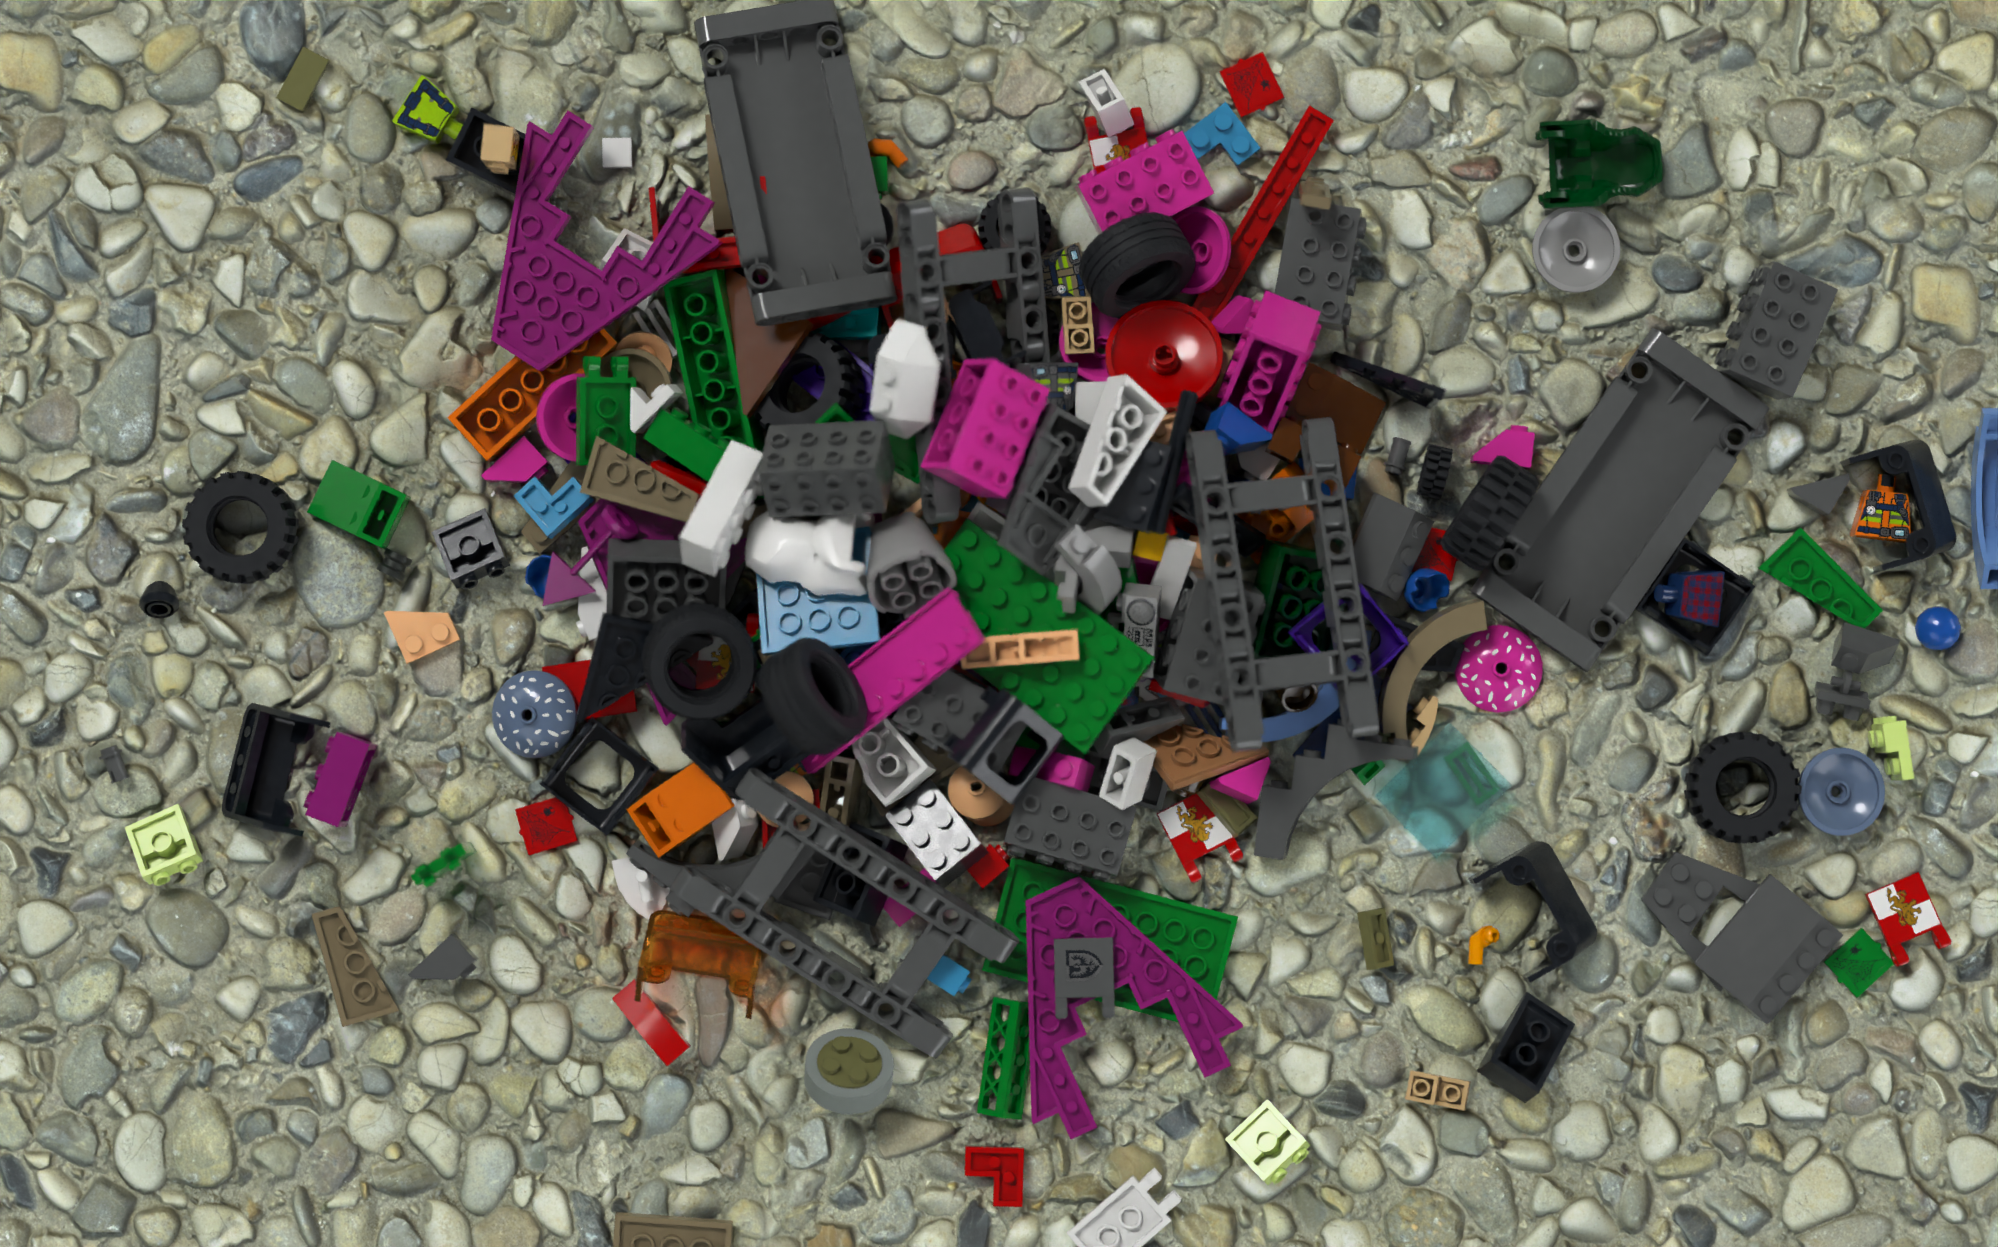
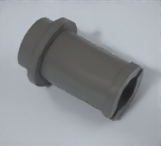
M1393 437L1388 460L1383 464L1386 466L1385 472L1401 476L1402 472L1406 471L1404 464L1411 445L1410 441Z
M117 744L100 750L102 756L99 758L104 760L111 783L130 777L120 754L123 751L118 749Z

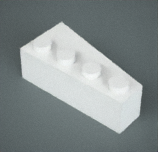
M1128 375L1110 376L1107 378L1068 487L1088 507L1108 505L1167 413L1162 406Z

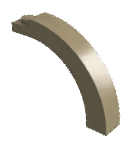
M1473 599L1464 601L1434 614L1407 637L1409 644L1391 660L1381 685L1378 702L1379 731L1383 734L1391 733V737H1387V742L1394 743V738L1408 739L1406 708L1409 694L1418 673L1431 656L1440 648L1461 636L1487 630L1483 600ZM1397 759V760H1398V761H1403V760H1409V759Z

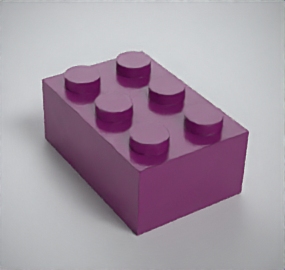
M336 732L335 737L330 736L325 747V752L328 753L324 764H319L314 776V780L318 781L314 792H308L303 807L307 808L305 815L336 827H347L378 745L345 732Z

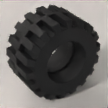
M1001 193L996 195L995 199H990L980 214L978 231L984 249L1001 248L997 230L999 223L997 203H1000ZM1035 197L1040 254H1043L1051 237V219L1045 205L1041 204L1038 198Z

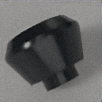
M156 581L148 585L139 600V607L146 615L159 619L172 616L179 609L180 605L174 588L164 581Z

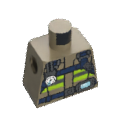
M1079 242L1041 256L1045 301H1061L1062 298L1090 297L1079 276V266L1082 257Z

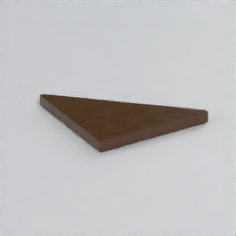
M729 268L724 270L743 414L751 418L814 324L807 319L769 326H757L754 320L750 295L746 287V278Z

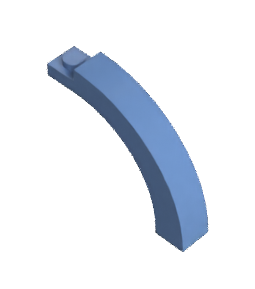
M1982 408L1979 426H1976L1972 456L1971 527L1975 566L1980 589H1998V408Z
M1366 630L1368 651L1371 644L1372 630ZM1352 658L1347 659L1348 668L1350 670L1354 669L1357 666L1356 662ZM1330 683L1320 684L1317 688V699L1307 710L1295 713L1287 710L1274 716L1262 718L1264 728L1262 742L1289 738L1321 723L1339 707L1338 692ZM1219 717L1218 729L1226 730V735H1228L1226 718Z

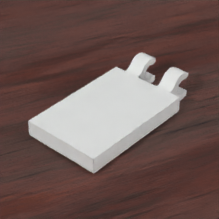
M1154 1167L1140 1181L1132 1175L1067 1231V1235L1078 1247H1142L1172 1221L1167 1213L1181 1202L1182 1198L1175 1190H1172L1161 1202L1157 1203L1148 1192L1150 1188L1162 1179V1175Z

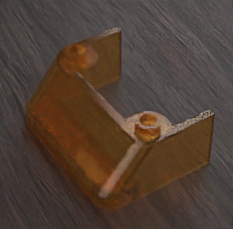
M655 911L649 918L638 963L635 1001H641L645 982L653 984L664 983L669 980L672 970L729 979L728 988L730 992L738 997L748 998L745 1018L751 1019L758 988L763 951L711 917L690 914L687 917L685 914L679 915L674 911Z

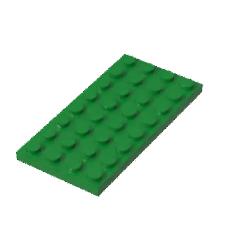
M966 518L944 549V552L952 562L956 575V587H952V589L959 594V601L965 611H969L982 635L990 637L1077 630L1079 660L971 669L999 690L1003 688L1059 731L1064 736V739L1083 753H1087L1155 657L1079 600H1076L1074 613L1063 612L1062 600H1057L1059 585H1055V582L1047 576L1040 575L1000 547L997 539Z
M1011 858L995 921L1018 937L1019 943L1004 963L994 959L990 961L985 957L982 971L1028 983L1026 900L1080 876L1217 1000L1238 916L1113 883H1106L1101 880L1018 858ZM1128 983L1114 989L1115 1006L1178 1022L1168 998L1140 1010ZM1097 997L1093 1000L1102 1002V997Z

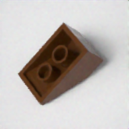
M1309 362L1298 383L1293 399L1288 405L1285 418L1288 419L1289 416H1293L1303 421L1331 417L1335 427L1337 444L1341 445L1342 442L1349 444L1358 450L1357 454L1361 455L1386 402L1345 379Z

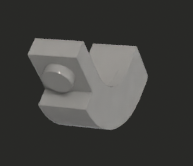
M1075 525L1058 541L1055 548L1081 578L1082 585L1078 589L1077 600L1100 615L1121 591V575L1113 557L1103 544L1096 546L1080 526Z
M1105 526L1085 532L1096 546L1102 544L1105 546L1117 567L1130 568L1134 545V529L1123 526ZM1060 554L1055 567V585H1059L1057 600H1062L1063 612L1074 613L1081 578L1069 562Z

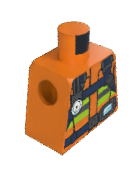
M1878 474L1877 490L1862 491L1850 531V537L1900 543L1906 542V538L1911 533L1908 494L1894 493L1896 476Z

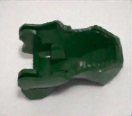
M1594 119L1540 122V129L1535 133L1536 141H1548L1550 192L1546 191L1542 195H1538V203L1544 209L1598 207L1610 198L1619 195L1639 197L1662 181L1661 142L1636 126L1626 129H1612L1605 127V124Z

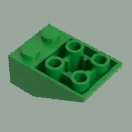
M331 460L307 513L386 549L411 497Z

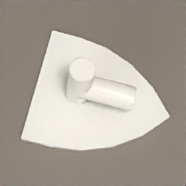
M631 857L612 860L614 876L618 889L624 899L638 914L653 922L664 908L667 901L665 898L669 895L671 889L658 885L652 878L654 875L645 868L640 870L635 867L629 860Z

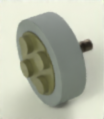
M851 1028L827 1032L818 1037L807 1051L804 1073L806 1090L818 1105L835 1113L859 1114L870 1111L879 1106L890 1093L894 1068L893 1056L888 1046L880 1038L869 1032Z

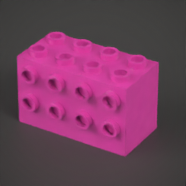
M1171 129L1155 138L1157 144L1149 147L1146 142L1129 151L1132 157L1123 160L1122 156H1119L1104 164L1105 171L1097 174L1094 169L1078 178L1080 184L1074 188L1098 234L1113 224L1137 214L1156 212L1170 217L1214 194L1183 131L1175 133L1174 129Z
M1265 291L1261 301L1255 300L1249 315L1251 317L1248 318L1241 338L1232 356L1234 360H1231L1223 379L1225 381L1222 382L1217 397L1222 399L1219 407L1227 402L1231 403L1272 434L1277 421L1280 422L1282 417H1285L1289 407L1286 405H1289L1298 386L1296 384L1301 380L1307 365L1305 363L1310 359L1316 344L1313 341H1316L1322 325L1317 323L1321 312L1269 291Z
M965 359L920 467L976 497L1006 498L1014 486V477L1017 469L1025 459V450L1028 442L1036 432V423L1039 415L1047 405V396L1050 389L995 359Z

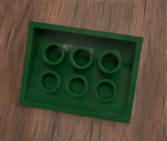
M1266 539L1254 585L1263 593V599L1266 600L1262 616H1258L1255 624L1257 634L1252 644L1254 660L1305 654L1288 632L1323 602L1322 592L1325 591L1322 569L1318 568L1316 550ZM1346 603L1339 606L1342 612H1344ZM1326 618L1315 626L1312 631V641L1321 652L1333 650L1331 629L1327 627Z

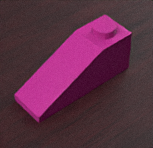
M1015 747L1008 774L1017 777L1037 750ZM1054 752L1035 777L1088 793L1095 766L1081 758Z

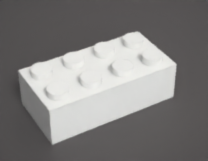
M731 440L680 535L682 564L714 577L719 568L723 569L729 559L730 552L728 551L732 543L737 544L741 537V526L744 520L751 518L757 496L764 494L758 474L762 452Z

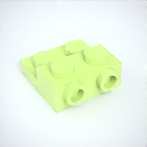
M1896 716L1873 718L1872 730L1868 731V741L1870 747L1875 749V753H1887L1888 758H1884L1886 775H1890L1891 780L1914 779L1906 720L1897 721Z
M179 804L125 827L141 876L149 885H164L170 881L171 875L178 872L182 874L191 873L197 869V864L203 861L195 836L190 832L183 809Z
M1268 1099L1225 1139L1267 1185L1271 1182L1277 1184L1282 1181L1287 1175L1285 1169L1293 1161L1295 1164L1302 1162L1309 1154L1307 1148L1310 1144Z

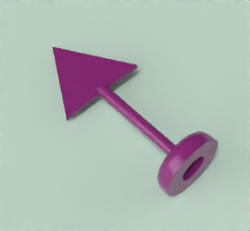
M611 504L603 509L602 519L609 529L573 568L564 562L554 551L552 552L542 606L596 592L577 573L613 534L626 540L632 539L638 534L637 525L626 512Z

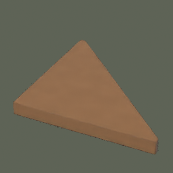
M1182 724V727L1176 725L1143 741V743L1157 750L1153 766L1172 791L1267 758L1269 754V749L1263 746L1257 750L1232 752L1228 736L1222 735L1220 738L1204 733L1203 729Z

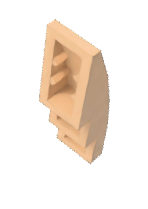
M1077 630L984 637L985 641L961 659V669L1079 660Z

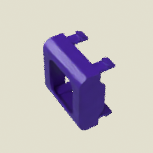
M1360 583L1359 590L1363 614L1378 630L1381 637L1380 645L1369 655L1371 674L1373 676L1406 647L1409 642L1399 628L1397 629ZM1339 599L1338 607L1346 602ZM1324 601L1288 632L1305 654L1321 652L1312 641V631L1315 626L1326 618ZM1356 666L1354 669H1352L1351 671L1355 672L1356 669H1357V666ZM1330 683L1337 691L1336 683Z

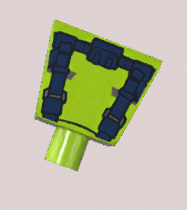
M423 75L420 76L392 120L397 127L437 144L445 134L456 140L463 126L462 123L455 120L460 111L458 106Z

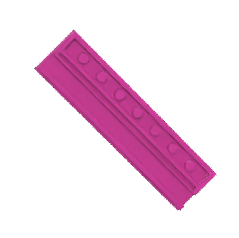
M952 588L943 590L848 665L855 675L865 698L867 720L864 729L858 736L827 755L811 754L803 759L801 762L808 774H814L985 641L969 611H965L959 601L957 591H953Z

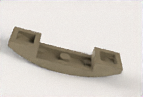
M709 114L705 115L711 200L715 202L712 208L715 231L731 230L733 226Z

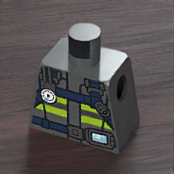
M1015 363V370L1050 389L1047 396L1048 403L1063 410L1072 409L1078 363Z

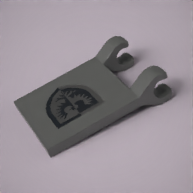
M1113 938L1054 939L1056 1018H1067V998L1102 997L1103 1017H1114Z

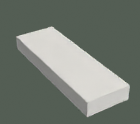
M1170 535L1167 537L1161 562H1158L1150 584L1162 586L1160 618L1170 620L1197 548L1196 542Z

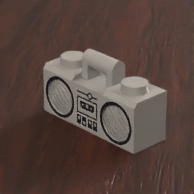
M1126 583L1124 592L1119 593L1117 597V610L1122 611V613L1109 612L1107 622L1118 630L1119 623H1125L1124 634L1155 657L1142 676L1153 678L1158 662L1162 586Z

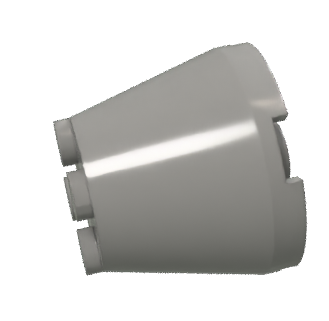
M904 512L900 516L878 522L872 527L866 587L869 599L878 611L883 614L886 611L904 614V618H909L946 588L956 587V575L952 562L926 523L917 518L915 513Z

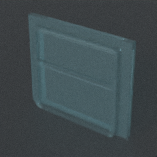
M1449 723L1421 750L1417 758L1411 760L1375 797L1437 859L1512 784Z

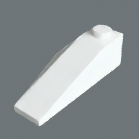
M889 716L852 744L854 755L861 766L867 786L886 807L914 791L937 770L905 733L896 728V724Z

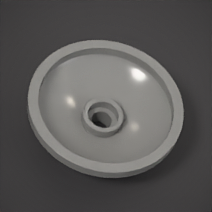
M1591 207L1559 208L1550 213L1538 226L1533 238L1532 255L1538 272L1546 282L1565 292L1581 293L1599 287L1613 274L1620 257V241L1614 225L1598 210ZM1569 247H1576L1579 251L1578 255L1571 256L1568 251Z

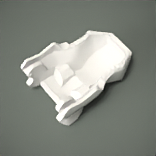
M767 511L754 519L749 526L745 553L746 566L753 569L769 583L774 584L782 581L801 583L803 588L818 596L831 594L862 596L867 592V576L864 575L866 565L851 561L855 528L869 526L872 532L875 517L871 513L818 515L814 518L803 519L792 516L770 517Z

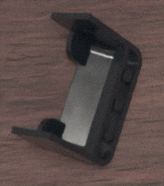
M1918 439L1910 440L1840 461L1841 466L1844 467L1878 456L1880 465L1885 472L1892 475L1905 473L1921 529L1911 532L1906 538L1905 547L1908 557L1872 567L1874 573L1928 558L1953 548L1956 543L1955 529L1931 450L1924 441Z
M251 703L246 708L222 800L223 815L262 829L303 837L304 831L289 827L293 820L294 812L291 804L283 800L297 744L304 745L312 739L315 733L314 725L330 728L331 722Z
M1533 842L1468 878L1471 884H1477L1501 871L1505 879L1513 885H1524L1534 880L1562 930L1550 937L1546 944V952L1550 960L1523 974L1524 981L1530 983L1567 963L1592 945L1597 938L1595 924L1554 850L1546 842Z

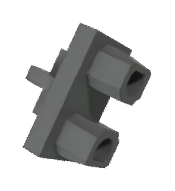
M1847 670L1844 671L1842 678L1832 676L1830 684L1816 681L1814 688L1817 697L1816 710L1818 713L1832 715L1835 703L1845 704L1842 714L1844 718L1859 721L1863 710H1869L1871 700L1868 699V692L1860 691L1861 682L1852 680V672Z

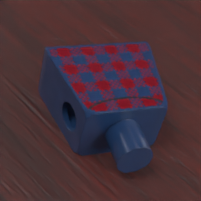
M1695 570L1670 573L1667 585L1659 584L1656 586L1654 598L1657 602L1665 603L1664 612L1666 615L1699 625L1719 627L1725 572Z

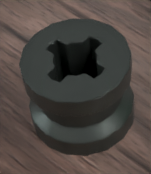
M386 548L384 551L385 558L382 563L378 564L376 569L403 581L405 578L404 571L407 566L411 565L413 560Z

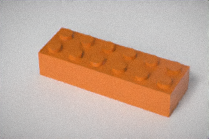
M603 328L542 372L515 356L447 418L483 458L491 463L536 423V413L540 398L554 381L570 374H585L583 370V356H599L602 360L605 356L614 352L619 344Z

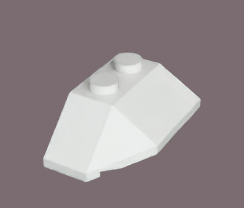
M897 319L877 354L870 412L875 421L885 420L889 434L908 439L933 422L940 363L933 346L926 336L925 327Z

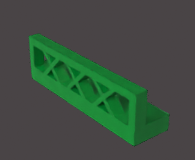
M993 997L977 1113L1004 1119H1022L1030 1066L1028 1001ZM1002 1004L1010 1006L1009 1016L1005 1022L1001 1018ZM1002 1034L1005 1044L1004 1048L999 1051L997 1039ZM998 1063L1001 1072L1000 1077L995 1080L993 1067ZM993 1092L997 1098L995 1110L988 1109L989 1096Z

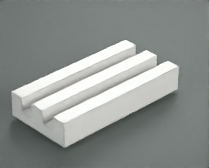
M656 299L648 305L645 311L641 309L634 312L633 315L643 332L651 333L642 318L643 315L647 314L661 339L669 346L674 358L678 356L677 349L673 348L652 310L657 308L673 335L671 321L659 300Z

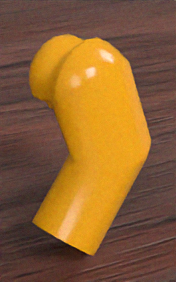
M1484 926L1470 937L1468 964L1483 965V949L1499 940L1500 933L1498 929L1492 926Z

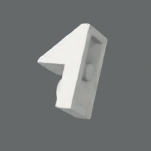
M661 384L651 393L652 399H650L641 388L632 387L630 391L631 431L633 433H643L653 423L661 408L668 409L683 394L676 384Z

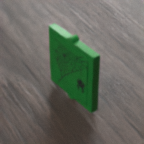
M1863 928L1856 931L1824 961L1826 966L1837 976V982L1843 983L1856 998L1893 965L1892 960L1880 948L1881 944L1875 943Z

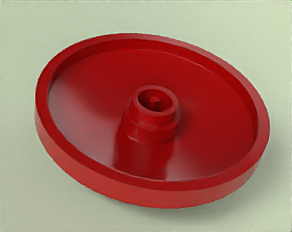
M1170 300L1147 302L1125 313L1112 328L1106 343V369L1109 377L1128 375L1167 412H1175L1182 390L1195 392L1198 395L1196 402L1198 403L1214 388L1222 369V342L1212 322L1194 307Z

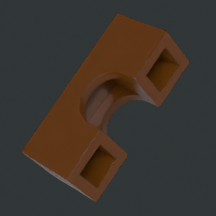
M1289 416L1288 419L1282 417L1265 452L1291 465L1297 453L1301 451L1299 435H1302L1303 421L1293 416ZM1342 442L1341 445L1337 444L1345 490L1361 456L1356 454L1358 451L1356 448Z

